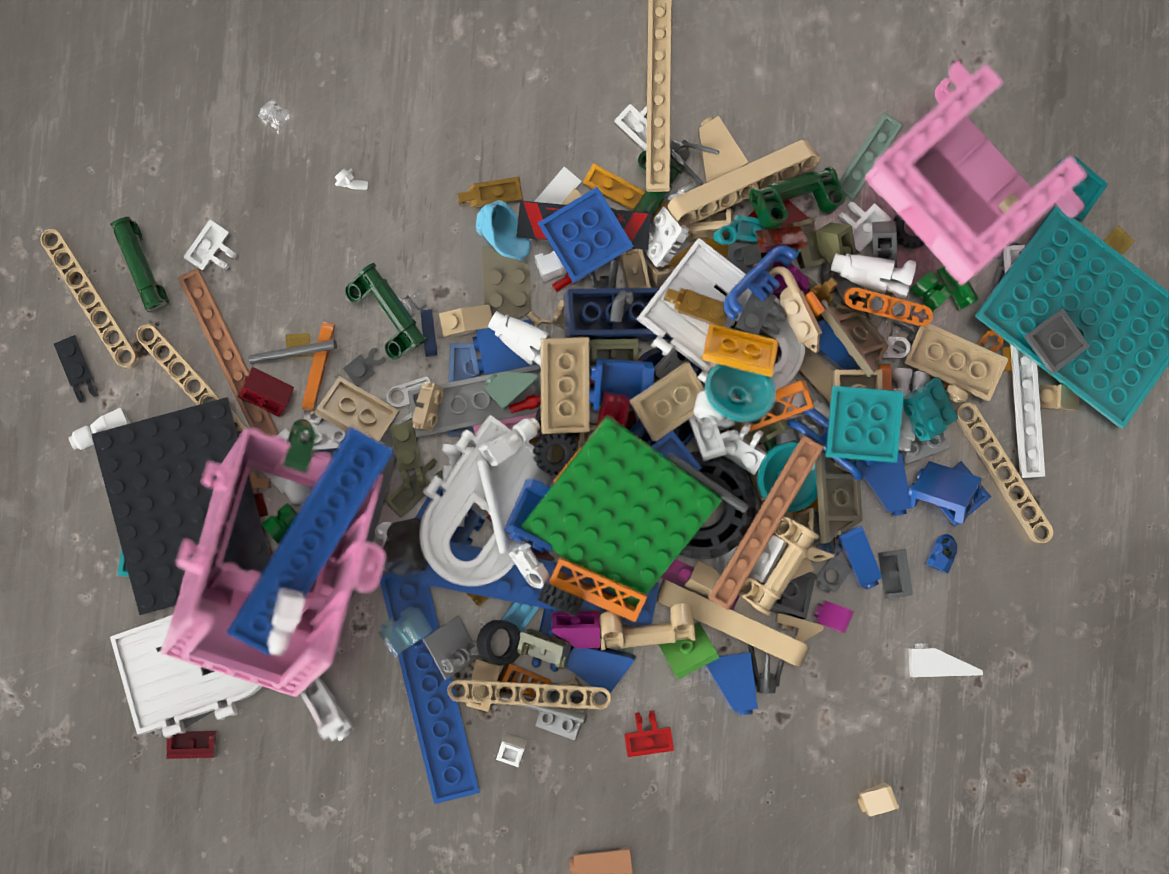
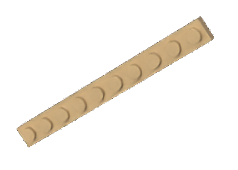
M648 0L647 192L670 191L672 0Z

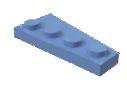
M450 343L449 383L479 377L480 372L474 345ZM471 426L447 431V436L462 437L461 434L465 430L474 434V429Z

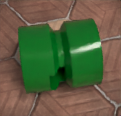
M931 269L909 291L917 299H922V305L929 307L933 312L953 293L945 284H939L940 278Z
M286 503L277 511V516L271 515L262 523L278 545L298 514L289 503Z

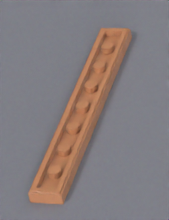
M197 268L178 277L249 427L258 429L264 435L270 437L277 436L279 431L269 412L237 397L246 376L249 374V370L200 269Z
M805 435L801 437L712 589L708 599L727 610L730 609L824 446Z

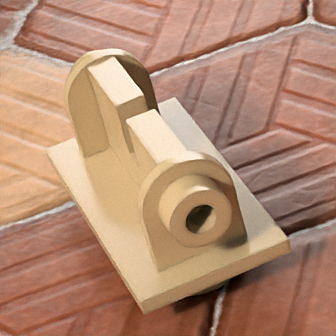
M424 382V386L420 388L417 400L418 403L424 404V408L415 407L411 421L413 428L423 429L432 433L433 427L437 424L439 405L444 398V387L435 383Z

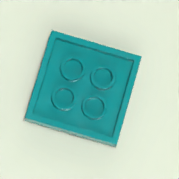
M832 385L825 456L897 463L904 392Z

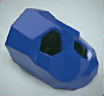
M949 534L940 536L933 544L925 564L948 574L957 554V543L954 537Z

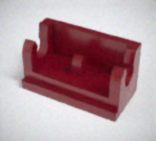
M252 367L237 397L280 417L288 404L294 386Z
M603 392L596 429L607 415L624 428L626 427L631 404L627 395Z
M186 731L185 733H177L173 737L167 738L166 759L217 757V731Z

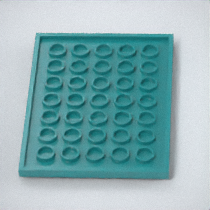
M1057 205L1048 213L975 315L982 323L1121 429L1125 428L1169 365V291L1076 219L1068 217ZM1063 308L1090 347L1058 371L1050 374L1024 336L1059 309Z

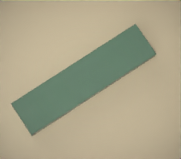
M886 112L839 181L846 198L852 202L867 182L864 179L865 176L876 166L874 163L887 152L904 124Z

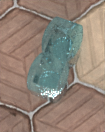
M410 606L400 613L402 618L396 622L390 619L380 626L382 631L379 634L394 657L434 631L419 607L414 609L413 606Z

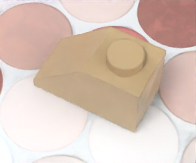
M491 305L459 308L439 313L443 336L453 338L474 333L476 330L489 328L488 325L493 317Z
M885 782L859 792L861 798L857 799L860 809L862 813L867 812L869 816L899 808L891 786Z

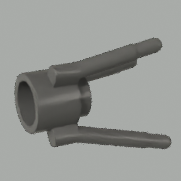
M686 139L682 142L672 140L670 157L699 185H703V181L685 163L690 155L688 148L716 155L720 153L719 150L690 143Z
M620 256L611 260L609 276H600L599 281H597L595 272L590 274L592 288H616Z
M748 644L757 692L776 693V686H780V676L784 660H779L774 678V673H770V654L767 653L765 673H760L759 677L754 646Z

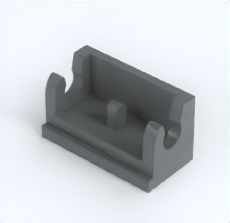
M906 549L878 553L885 599L913 595Z

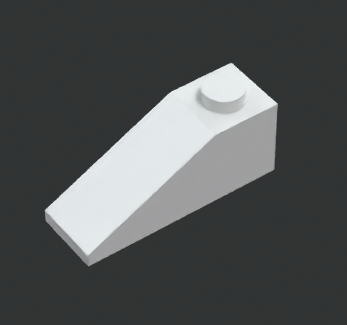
M929 643L914 644L915 648H909L910 677L983 675V670L936 648H929Z

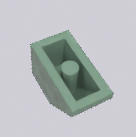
M501 372L498 376L494 373L485 381L487 386L484 387V390L502 410H505L538 380V377L533 373Z

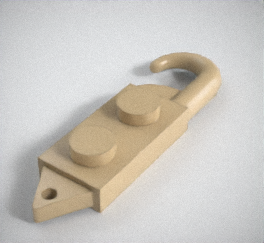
M779 266L773 268L770 274L773 277L777 274L782 275L788 286L780 295V304L799 344L803 343L815 353L819 352L820 334H822V331L803 291H800L790 270Z

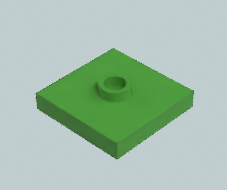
M700 622L694 624L695 641L683 639L676 640L675 643L659 644L678 680L719 658Z

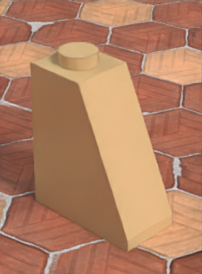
M710 116L700 123L701 127L698 130L700 145L719 150L720 152L716 155L701 151L705 183L749 163L719 116L714 119Z

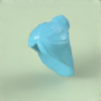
M501 200L488 203L482 207L476 218L477 233L484 236L502 256L517 260H523V258L528 256L531 243L528 238L516 237L518 218L514 210Z

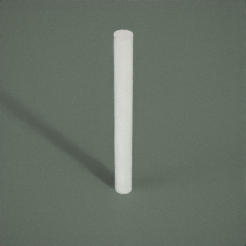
M487 459L477 462L500 554L509 552Z

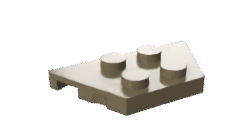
M482 246L484 304L491 305L493 315L498 311L504 316L508 314L510 317L518 319L531 312L530 266L517 259L502 256L497 250L488 246Z
M821 301L820 303L825 309L821 315L867 377H871L876 372V367L881 362L883 354L889 345L863 311L840 304L836 307H830L827 301Z
M821 452L816 460L821 544L831 542V539L837 535L845 533L851 526H855L863 521L860 481H856L852 473L837 461L826 457L824 452Z

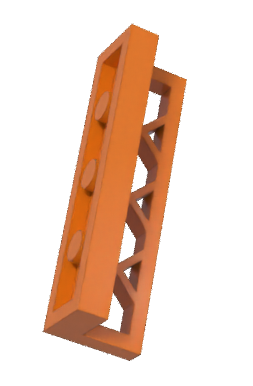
M798 381L777 389L775 402L786 405L782 415L776 416L769 411L758 424L748 421L747 423L751 425L749 432L815 408L806 381ZM803 392L808 405L800 408L792 405L794 396ZM790 397L788 402L783 401V399ZM789 407L795 409V410H792V411L788 412ZM768 415L773 417L769 420H766ZM742 421V425H741L739 431H737V432L740 433V431L742 430V428H743V426L746 424V422H743V421Z
M561 557L548 583L634 622L647 598V595ZM561 566L570 568L574 577L560 572ZM587 576L593 578L596 586L594 587L580 581V579ZM611 586L615 588L618 596L612 595L601 589ZM633 596L640 600L637 607L628 604L623 598Z

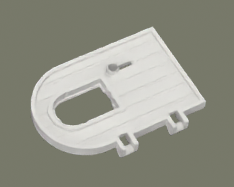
M698 238L637 318L639 322L657 335L651 346L660 348L664 356L672 348L676 349L703 370L698 379L705 383L709 369L718 364L702 360L709 324L678 313V310L674 309L675 304L664 300L666 291L668 289L680 291L681 288L689 289L724 302L727 296L715 289L714 286H718L728 295L732 288L746 274ZM749 289L738 298L743 309L751 294ZM776 298L771 308L784 313L780 300ZM738 313L736 320H731L727 316L724 327L730 328L733 326L735 321H738L741 313ZM767 315L765 321L777 325L781 330L778 335L761 328L762 331L774 340H778V345L781 349V358L779 357L774 365L771 376L777 390L785 386L797 374L803 362L805 345L803 343L799 344L787 318L783 322ZM665 334L673 339L670 343L662 339Z
M491 415L486 418L475 436L468 430L463 431L460 440L454 444V447L463 454L443 482L442 479L434 476L430 480L429 486L423 490V493L432 499L423 514L420 525V542L424 556L430 566L441 577L462 586H480L501 578L515 564L509 555L516 545L528 544L525 541L519 543L510 539V534L505 532L509 552L500 554L494 531L478 557L469 562L456 559L449 548V541L453 532L473 502L479 505L482 510H487L490 515L477 462L485 459L479 447L512 431ZM469 442L476 445L473 450L466 447ZM528 442L522 443L515 454L500 464L491 467L488 464L503 528H505L526 479L534 478L551 487L554 484V479L557 477L555 474L552 476L545 473L536 465L537 463L533 459L535 457L533 449L536 448ZM438 488L445 490L442 497L435 493Z
M173 615L110 637L137 735H143L163 728L164 737L171 738L174 734L186 732L183 720L215 710V716L218 720H223L229 715H238L235 703L252 696L263 686L216 671L204 675L203 667L160 654L161 651L158 648L163 646ZM226 699L228 706L222 708L220 701ZM174 717L175 724L170 726L168 719Z

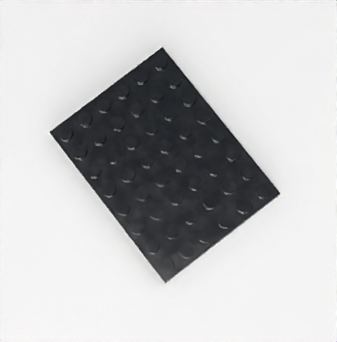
M228 397L91 434L139 615L177 605L181 584L186 571L185 568L177 564L183 542L187 540L192 542L194 546L199 545L214 488L202 483L207 464L210 461L221 465L239 438ZM248 473L222 563L229 562L238 565L239 569L245 571L254 570L262 573L271 558ZM214 474L212 478L216 480L217 475ZM189 553L188 559H191L193 554Z

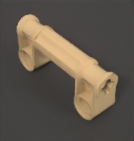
M786 516L782 518L775 530V534L788 542L789 547L765 585L748 577L738 593L739 596L751 603L754 608L767 616H770V610L774 603L782 597L781 595L805 556L808 555V549L812 542L819 537L818 534Z
M685 603L676 604L671 607L669 623L622 627L620 615L611 611L600 615L602 651L609 647L620 646L621 648L675 643L676 640L683 639L695 641L691 606Z

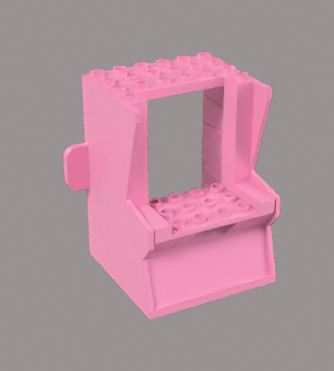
M957 60L949 70V78L942 80L935 90V98L940 105L874 163L876 166L864 179L867 182L869 181L870 186L879 196L882 195L941 260L946 266L945 269L955 280H959L958 283L962 285L1054 203L1070 218H1073L1082 211L1085 206L1071 188L1087 174L1069 156L1035 188H1032L967 117L970 111L1003 82L987 64L972 76ZM951 81L957 88L955 92L948 87ZM1013 193L1020 201L1008 212L1004 213L998 205Z
M245 428L221 465L210 461L207 464L202 483L214 488L199 545L194 546L192 542L187 540L183 542L177 564L185 568L186 571L181 584L180 596L160 654L297 697L331 664L351 590L369 593L379 583L385 561V553L379 546L365 542L383 475L379 474L311 586L310 591L306 594L300 621L292 632L288 650L284 651L283 655L271 653L268 656L235 639L226 632L261 575L260 572L254 570L245 571L239 569V566L233 563H222L250 467L313 488L332 456L325 452L317 453L313 451L307 473L283 467L290 443H287L285 439L278 436L270 437L264 435L258 429ZM214 474L217 475L216 480L212 478ZM189 553L193 554L191 559H188Z

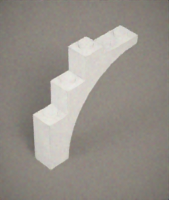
M318 676L300 695L316 721L318 732L323 739L329 736L332 741L336 738L340 741L351 733L349 728L352 727V723L335 702L336 698Z

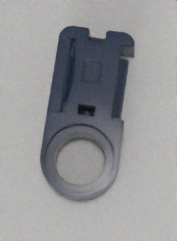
M420 310L423 336L428 338L424 342L425 356H437L433 310Z

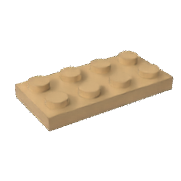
M929 323L926 326L919 327L903 364L925 372L931 377H939L941 381L956 385L968 393L989 402L1008 358Z
M541 338V433L589 432V338Z

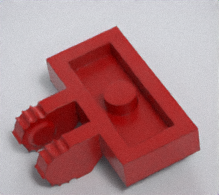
M649 711V721L652 730L646 731L642 729V716L640 713H635L637 732L624 734L628 758L674 751L671 727L657 729L655 711Z

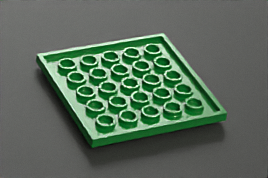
M607 415L525 519L521 528L536 538L552 545V550L566 560L647 595L721 503L722 498ZM611 586L606 587L617 595L615 588ZM633 596L623 598L624 601L637 607L640 600Z

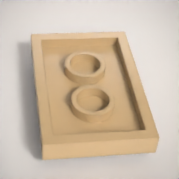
M685 362L634 397L630 402L652 440L658 441L695 415L694 406L697 395L701 391H705L690 363Z
M338 376L317 407L315 414L346 432L352 426L380 442L398 415L399 410Z

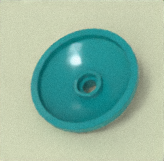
M716 364L709 371L705 381V393L709 403L720 414L732 420L743 422L758 420L771 410L775 402L776 389L769 376Z
M798 442L781 443L773 447L762 459L758 470L757 482L764 500ZM816 462L786 512L802 510L817 498Z

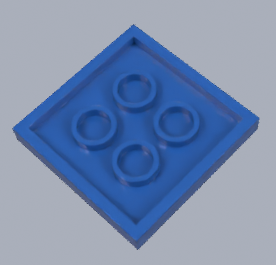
M598 186L538 222L573 283L578 282L611 260L634 248Z

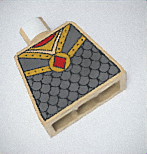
M815 508L795 514V522L802 524L819 535L818 539H814L809 547V553L805 556L806 559L821 562L840 554L841 546L836 543V537L831 539L832 541L829 543H820L819 512Z

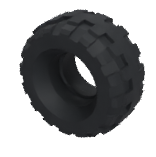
M700 451L690 452L701 466V469L698 470L700 473L749 505L746 512L743 513L724 500V512L721 518L709 527H700L680 552V555L689 558L712 559L732 551L739 545L755 518L756 496L749 477L734 461L723 455L703 461Z

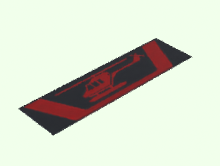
M520 200L516 237L547 240L538 222L566 205ZM611 209L633 244L634 248L632 249L648 250L652 213Z

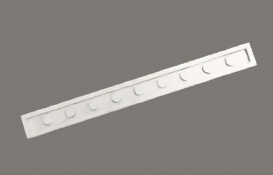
M1025 245L1006 246L1003 249L1005 273ZM1010 344L1020 477H1045L1037 364Z

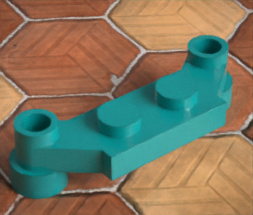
M735 215L734 221L720 227L713 234V240L717 244L722 245L732 244L737 239L757 244L764 242L765 245L772 247L785 245L794 249L797 254L801 251L800 242L795 238H788L781 229V225L774 231H767L761 226L758 218Z

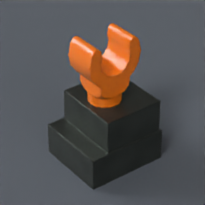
M764 242L741 248L747 268H754L763 259V256L768 254Z

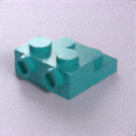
M1069 156L1060 159L1056 164V168L1060 164H1062ZM1070 156L1087 174L1071 188L1085 206L1082 211L1074 216L1077 221L1083 222L1108 186V183L1080 159Z
M939 377L933 378L903 398L904 412L913 424L914 433L920 441L932 440L947 430V426L958 419Z

